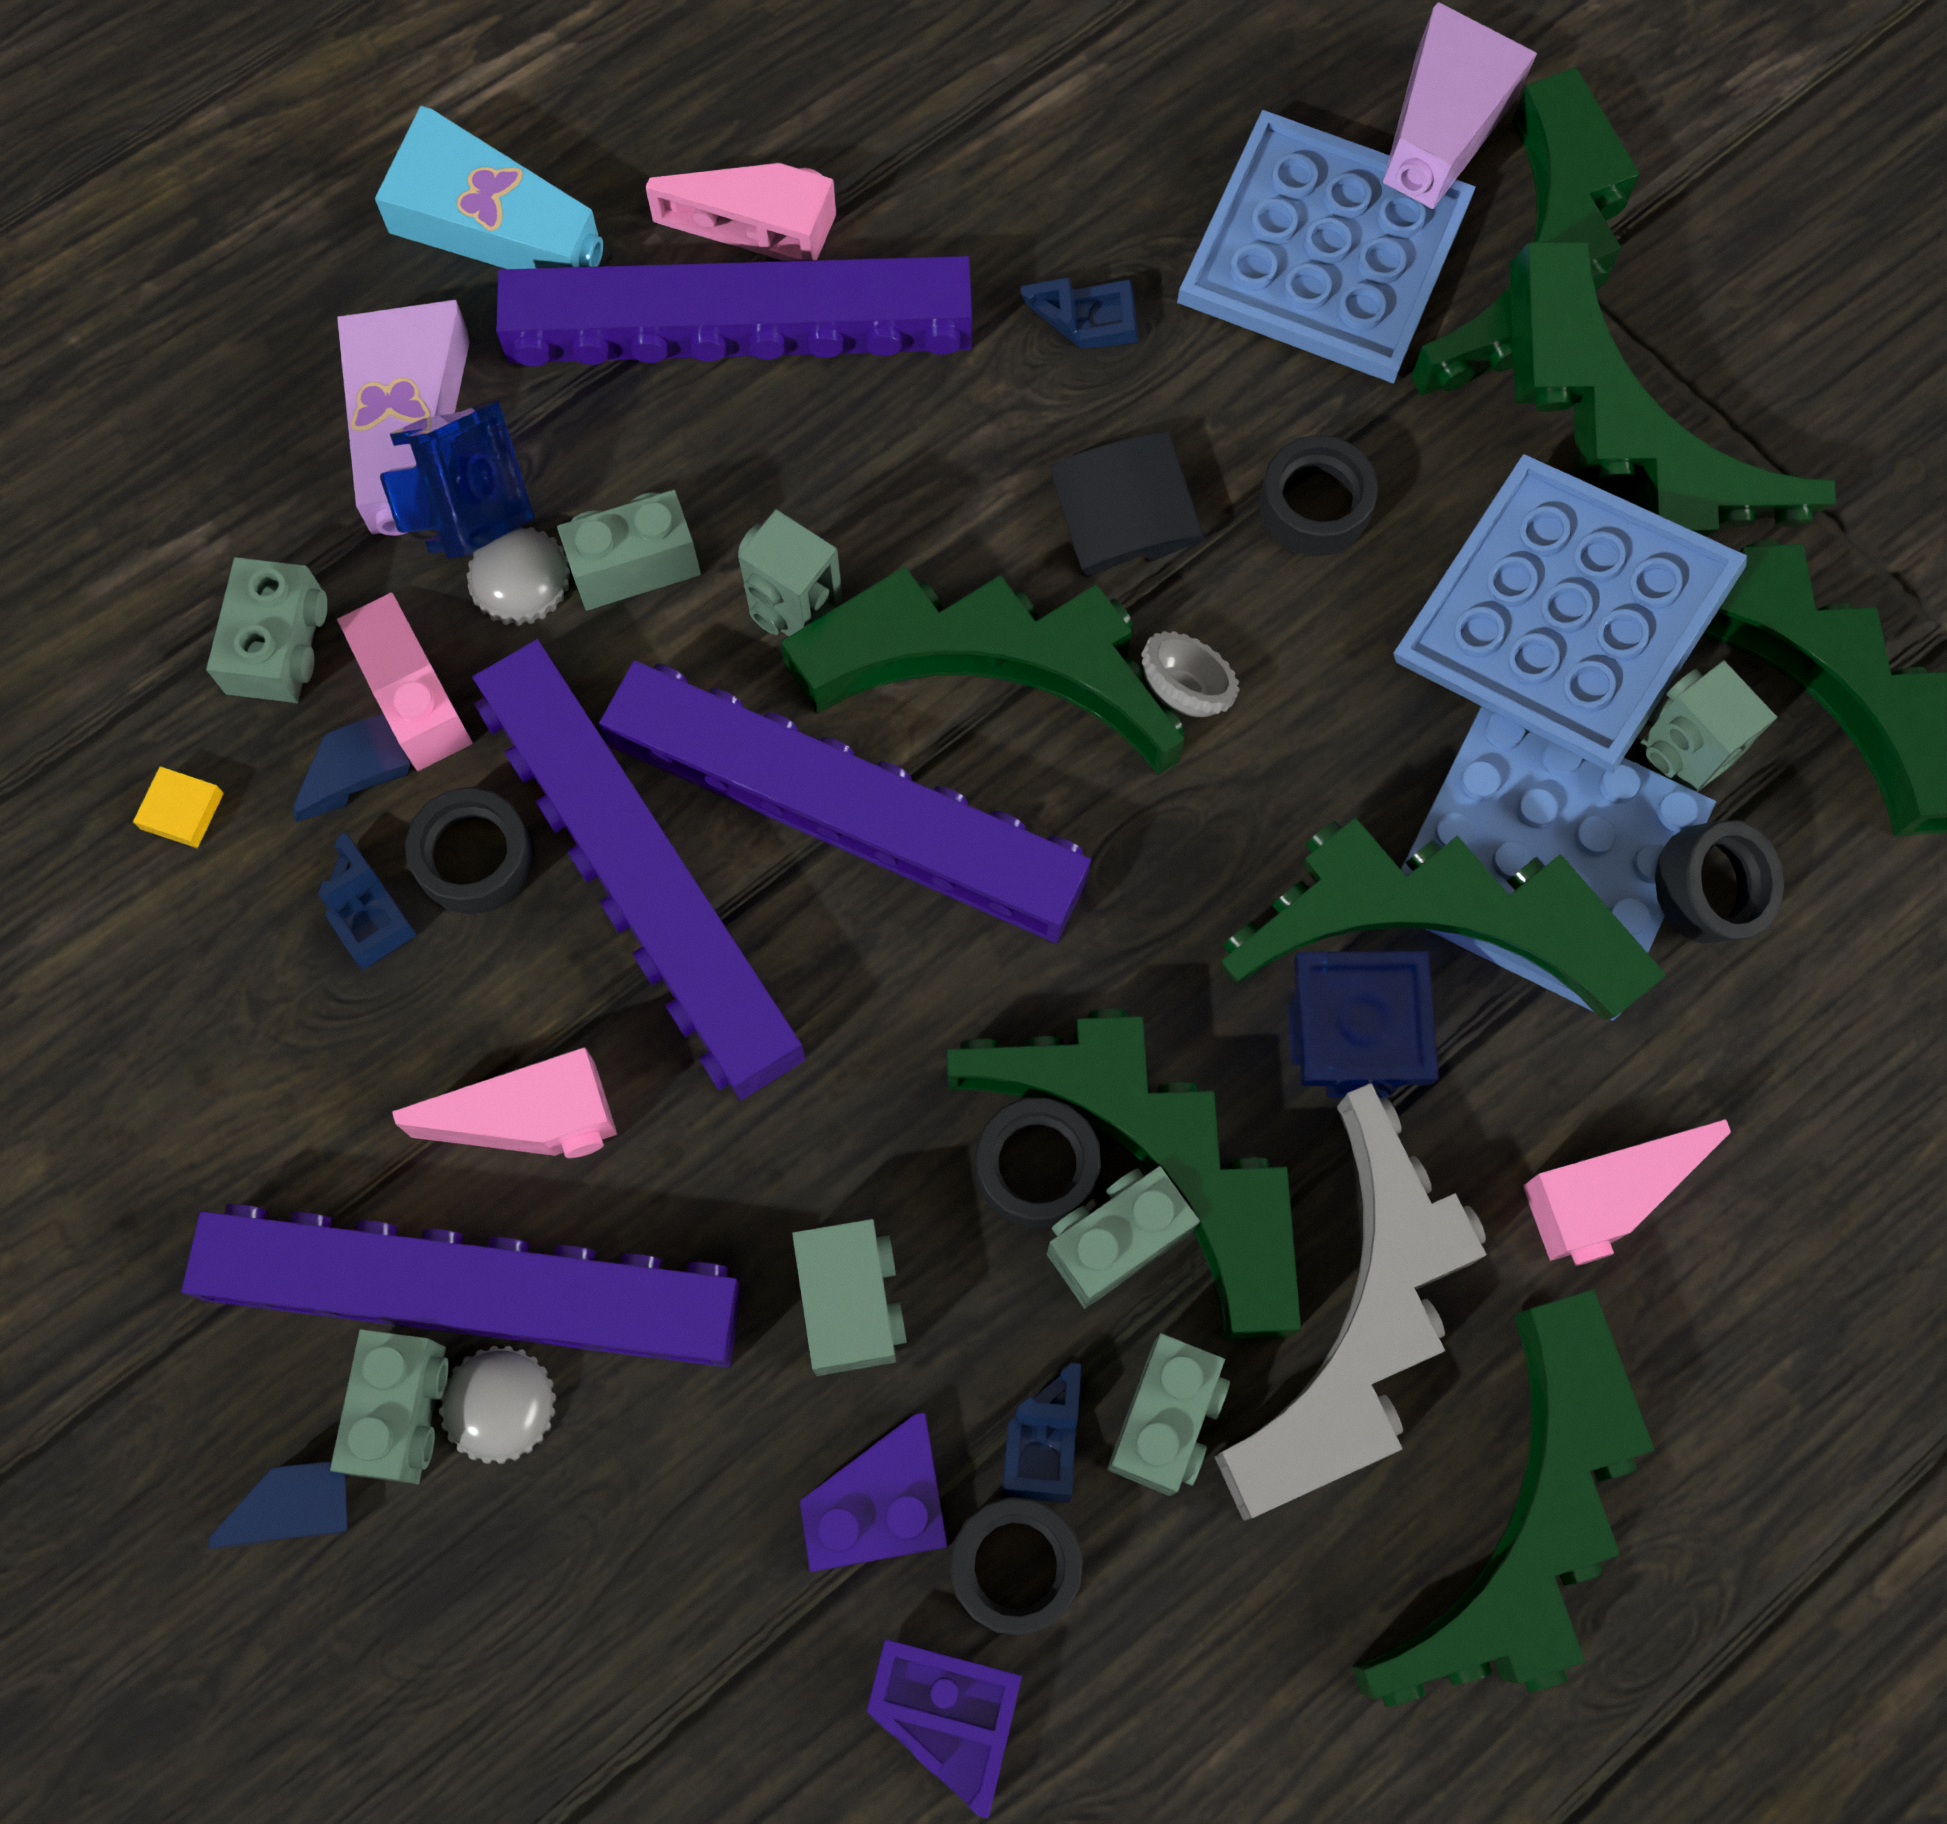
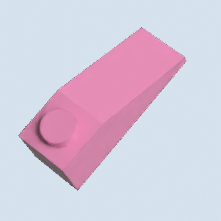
M780 163L649 178L646 185L653 222L782 261H817L836 216L833 179L822 176L817 171L809 168L797 169Z
M392 592L337 619L400 746L417 772L473 744Z
M585 1047L392 1112L395 1124L411 1138L553 1156L564 1153L566 1158H577L591 1154L604 1146L602 1139L617 1135L596 1064Z
M1727 1120L1543 1172L1524 1184L1523 1188L1549 1260L1552 1261L1571 1255L1575 1266H1579L1613 1255L1614 1252L1610 1243L1631 1233L1731 1133Z

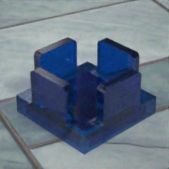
M499 401L478 404L458 413L424 418L389 433L393 446L410 444L416 465L381 473L380 480L396 528L400 533L435 529L439 532V534L425 540L428 553L445 551L447 558L468 556L535 519Z
M1428 951L1297 953L1294 959L1296 989L1289 1002L1291 1060L1292 1065H1300L1301 1086H1326L1327 1097H1345L1347 1093L1372 1083L1378 1097H1388L1399 1086L1433 1085L1438 1080Z

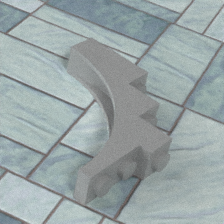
M1372 1083L1347 1093L1337 1106L1351 1142L1359 1172L1363 1201V1245L1359 1275L1351 1305L1341 1330L1320 1368L1293 1401L1273 1420L1247 1439L1214 1456L1243 1521L1263 1514L1402 1450V1446L1397 1438V1435L1403 1433L1398 1413L1386 1395L1377 1396L1372 1385L1445 1351L1439 1339L1445 1336L1441 1318L1428 1299L1420 1300L1416 1289L1468 1267L1486 1256L1481 1245L1486 1241L1485 1232L1478 1216L1470 1206L1462 1207L1456 1193L1431 1203L1427 1195L1431 1192V1183L1427 1172L1417 1157H1408L1397 1135L1401 1132V1124L1396 1110L1386 1097H1378Z

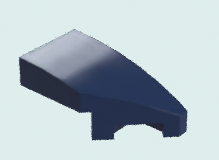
M1069 277L1021 286V294L1025 304L1079 348H1096L1139 342L1134 291L1130 279L1073 290Z
M384 713L360 720L324 735L293 805L292 815L296 822L346 807L350 793L408 776L410 762Z
M344 832L338 836L334 846L339 855L330 881H322L318 896L328 907L325 913L326 918L354 961L364 970L417 934L347 832Z
M1070 1363L1061 1371V1375L1034 1398L1031 1396L1017 1407L1016 1416L1008 1422L1002 1497L1070 1503L1073 1485L1076 1426L1079 1411L1080 1363Z
M332 1461L271 1468L208 1538V1549L345 1533L347 1531L345 1474L330 1471Z

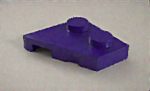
M925 1413L913 1415L800 1500L810 1572L947 1548Z
M885 1639L867 1713L910 1750L913 1756L930 1772L939 1777L974 1813L989 1819L1022 1675Z

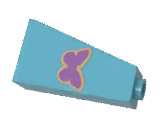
M420 106L375 197L390 234L505 269L598 267L603 253V239L598 236L594 216L590 208L436 111Z

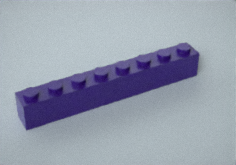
M969 256L498 269L496 332L507 362L520 363L526 366H541L547 362L569 361L596 365L606 360H638L645 363H656L664 359L696 358L702 361H716L723 357L754 356L759 359L770 360L782 355L811 354L820 358H831L845 353H872L877 356H891L898 352L929 351L934 354L944 355L957 350H971L972 311Z
M538 639L472 676L483 697L473 703L477 712L492 735L503 730L509 738L513 747L504 751L523 784L534 778L544 796L535 802L554 833L566 828L576 843V846L567 852L586 883L595 878L599 879L609 895L599 901L617 932L621 934L630 928L641 948L634 951L632 955L650 984L653 986L663 980L673 995L674 1000L665 1006L683 1036L686 1038L696 1032L708 1052L699 1057V1060L717 1089L720 1091L730 1085L738 1099L742 1101L804 1062L806 1058L802 1044Z
M634 660L599 722L608 746L1055 944H1058L1088 880L1091 859L1084 856L1082 849L1073 842L1058 836H1050L1048 840L1026 831L1025 825L1020 820L1007 813L992 811L989 815L969 806L968 801L952 789L935 786L932 790L911 781V776L905 770L892 763L879 761L877 765L867 762L856 757L854 751L849 746L837 739L822 737L819 741L799 732V728L789 719L772 712H767L765 716L743 708V704L739 699L724 690L711 688L707 692L690 685L681 673L663 664H656L654 668H651Z
M226 1204L224 1214L200 1211L181 1291L205 1302L730 1368L742 1287L736 1278L727 1277V1267L711 1263L688 1262L687 1272L661 1269L662 1260L647 1255L622 1254L620 1264L594 1261L596 1254L594 1250L576 1246L557 1245L553 1256L529 1253L530 1243L512 1238L490 1237L488 1247L462 1244L463 1234L447 1230L423 1229L422 1239L397 1236L398 1227L383 1222L358 1220L356 1231L331 1228L333 1219L323 1215L292 1212L290 1222L266 1220L267 1210L241 1204Z

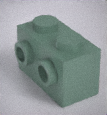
M675 490L662 494H642L634 498L629 504L603 512L587 511L574 517L571 522L557 526L586 611L701 575L693 540Z
M778 510L772 513L763 526L756 524L747 532L740 544L738 558L749 606V614L761 628L774 635H778L781 631L787 636H791L843 604L837 548Z
M234 557L206 669L226 695L298 703L303 682L308 683L314 670L315 659L311 646L315 629L324 624L327 615L326 593L321 589L307 566Z
M1722 661L1704 676L1697 669L1692 670L1667 692L1666 695L1669 699L1655 709L1648 720L1653 724V727L1639 743V746L1646 752L1649 764L1658 774L1699 792L1731 767L1772 724L1777 716L1725 661Z
M1161 1166L1146 1176L1142 1174L1139 1168L1129 1172L1107 1189L1106 1192L1111 1197V1200L1091 1214L1085 1206H1081L1052 1227L1057 1237L1050 1241L1047 1256L1084 1309L1189 1237L1199 1224L1200 1220Z
M873 1219L793 1232L811 1364L815 1375L820 1376L896 1363L894 1345L904 1344L907 1341L901 1303L887 1304L883 1278L896 1276L890 1235L876 1237Z
M359 1330L330 1471L352 1476L419 1484L422 1469L425 1470L428 1467L434 1448L435 1432L434 1428L431 1427L435 1401L442 1397L447 1382L448 1359L444 1358L446 1347L428 1338Z
M1160 1333L1153 1342L1106 1470L1168 1496L1178 1492L1181 1482L1193 1486L1207 1446L1196 1442L1205 1416L1217 1419L1229 1389L1230 1381L1219 1377L1225 1359Z

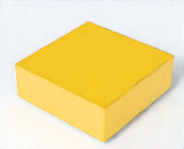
M159 767L133 823L141 830L198 849L224 793L217 785Z

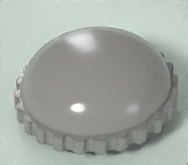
M516 527L515 529L507 528L500 533L492 534L487 541L484 540L481 543V547L478 550L474 551V558L468 563V590L473 598L474 605L480 607L482 614H488L491 620H500L504 625L515 623L516 626H520L524 622L532 624L538 618L544 619L548 612L556 610V605L564 600V592L569 589L568 580H570L571 576L564 548L557 545V540L554 537L549 538L546 532H537L532 527L529 529H523L522 527Z
M1162 631L1161 634L1155 633L1147 641L1141 654L1143 657V673L1150 691L1162 704L1171 708L1174 712L1189 717H1208L1219 714L1220 711L1226 712L1229 707H1232L1240 690L1237 687L1239 681L1235 678V672L1230 669L1229 663L1224 661L1218 652H1214L1210 646L1202 644L1196 638H1190L1186 634L1180 635L1174 631L1171 633Z
M492 1346L488 1351L481 1349L476 1352L475 1356H467L464 1358L461 1366H456L453 1369V1376L447 1379L446 1390L440 1398L443 1405L439 1409V1414L444 1419L442 1428L449 1433L448 1440L451 1443L457 1444V1450L460 1453H468L471 1460L481 1459L485 1464H490L492 1461L504 1464L508 1459L516 1461L520 1458L521 1454H529L536 1443L540 1444L543 1441V1434L545 1431L550 1430V1419L555 1415L553 1403L556 1401L555 1393H552L553 1382L547 1378L546 1368L538 1365L537 1358L533 1356L528 1357L524 1350L514 1351L510 1346H506L504 1349Z

